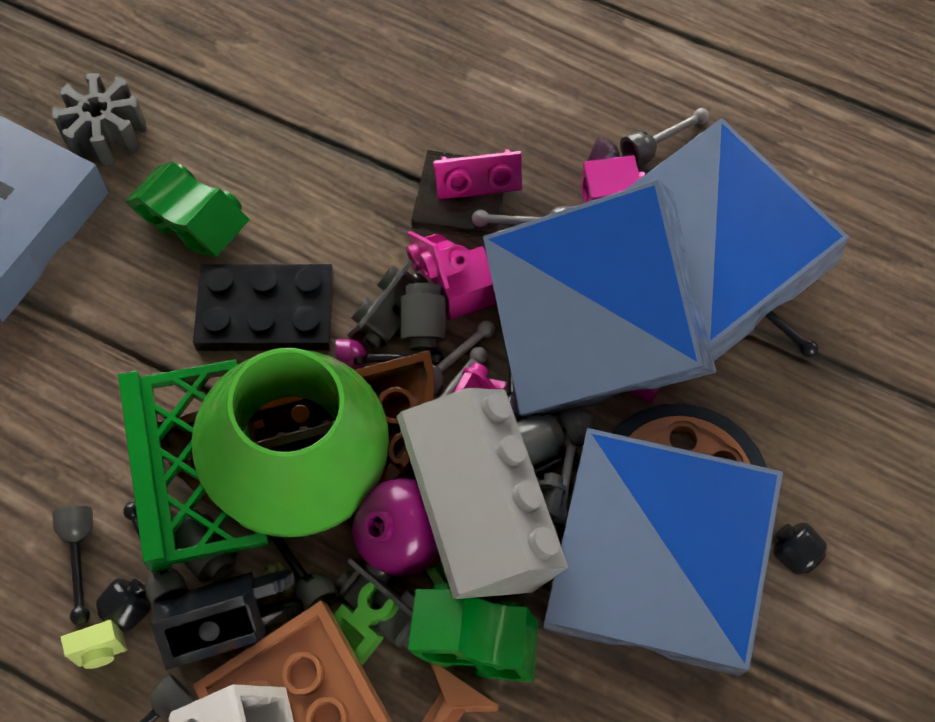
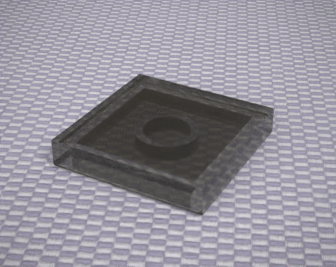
M427 150L411 219L412 228L479 239L498 232L499 224L488 223L484 227H478L473 223L472 216L477 210H484L490 215H501L505 192L438 200L433 162L441 160V156H446V159L469 156Z

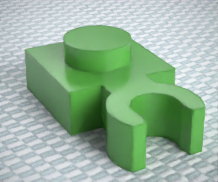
M372 582L367 583L360 590L357 599L358 607L355 611L350 606L342 604L334 614L361 666H363L385 638L375 629V626L379 621L391 619L399 609L395 601L389 598L382 608L376 610L373 606V598L379 592V589Z

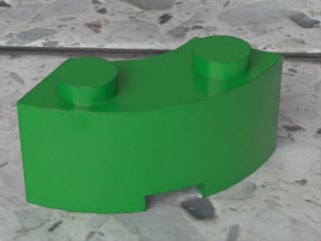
M173 161L158 166L124 201L159 232L167 236L172 230L184 242L187 249L208 257H217L250 220L241 211L242 205L234 195L227 191H222L220 188H211L198 182L186 167L175 164Z
M440 583L434 585L433 589L415 590L408 650L420 659L443 668H447L450 665L473 666V676L507 681L534 682L539 623L528 607H524L521 603L514 601L491 603L477 597L453 599L449 584Z

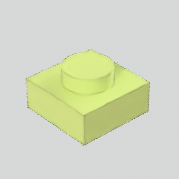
M112 620L60 636L65 657L78 667L83 666L86 669L107 665L114 660V655L128 651L123 631Z

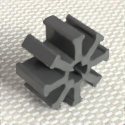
M99 73L87 74L85 79L89 86V94L83 96L73 90L71 84L65 85L60 90V95L66 108H52V117L64 142L68 144L72 153L86 159L85 157L94 149L101 166L113 165L115 160L111 153V145L117 143L127 149L129 155H133L140 148L134 131L141 130V132H145L147 130L146 121L137 97L131 95L125 80L115 77V82L106 90Z

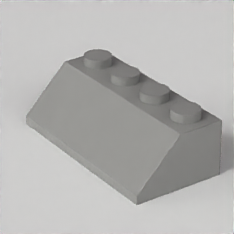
M466 388L401 411L397 415L453 599L533 593L568 568L505 390Z

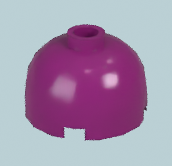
M398 478L378 483L366 495L353 514L351 525L353 542L362 559L375 569L398 577L419 575L426 569L435 567L441 562V558L417 481L414 479Z

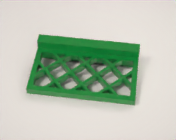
M236 359L141 377L138 371L118 374L144 564L151 573L172 569V564L269 545L266 534L256 532V534L234 538L223 531L221 527L229 518V515L224 511L221 512L214 523H211L192 510L205 493L196 470L185 464L192 455V440L178 458L162 449L161 440L173 425L192 436L193 427L179 419V417L194 398L201 403L206 397V395L200 392L210 378L221 377L237 366ZM195 381L192 386L187 384L188 382ZM175 385L186 392V394L170 413L156 404L155 388ZM158 415L166 419L160 427ZM247 424L244 430V434L250 439V433ZM164 459L172 464L167 473L165 470ZM180 470L200 482V485L185 505L171 497L168 491L169 484ZM171 506L179 510L174 519L172 518ZM187 516L208 529L197 546L177 549L175 532ZM215 535L223 539L222 541L210 543Z

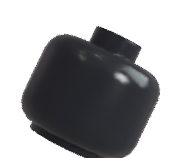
M798 523L793 527L790 524H786L775 535L779 542L774 547V556L795 574L811 572L826 556V542L808 523Z
M120 578L113 580L96 601L99 617L104 622L112 620L122 631L127 632L133 629L151 609L149 600L144 596L146 594L145 585L137 579H133L131 582Z

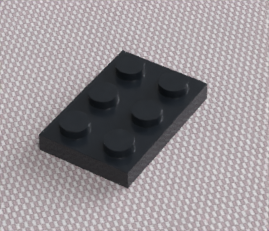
M201 264L193 345L196 351H269L279 348L330 351L334 279L332 264Z

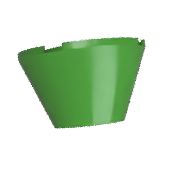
M279 348L266 351L245 360L224 374L203 400L195 419L192 434V454L195 469L201 485L216 507H219L227 515L238 521L241 526L255 532L276 537H301L316 534L339 525L350 518L366 495L380 482L386 466L389 447L388 425L383 407L376 393L364 378L351 367L331 356L296 348ZM286 397H299L311 400L327 410L335 421L329 432L318 442L307 448L291 452H279L263 448L244 434L249 420L261 407L269 402Z

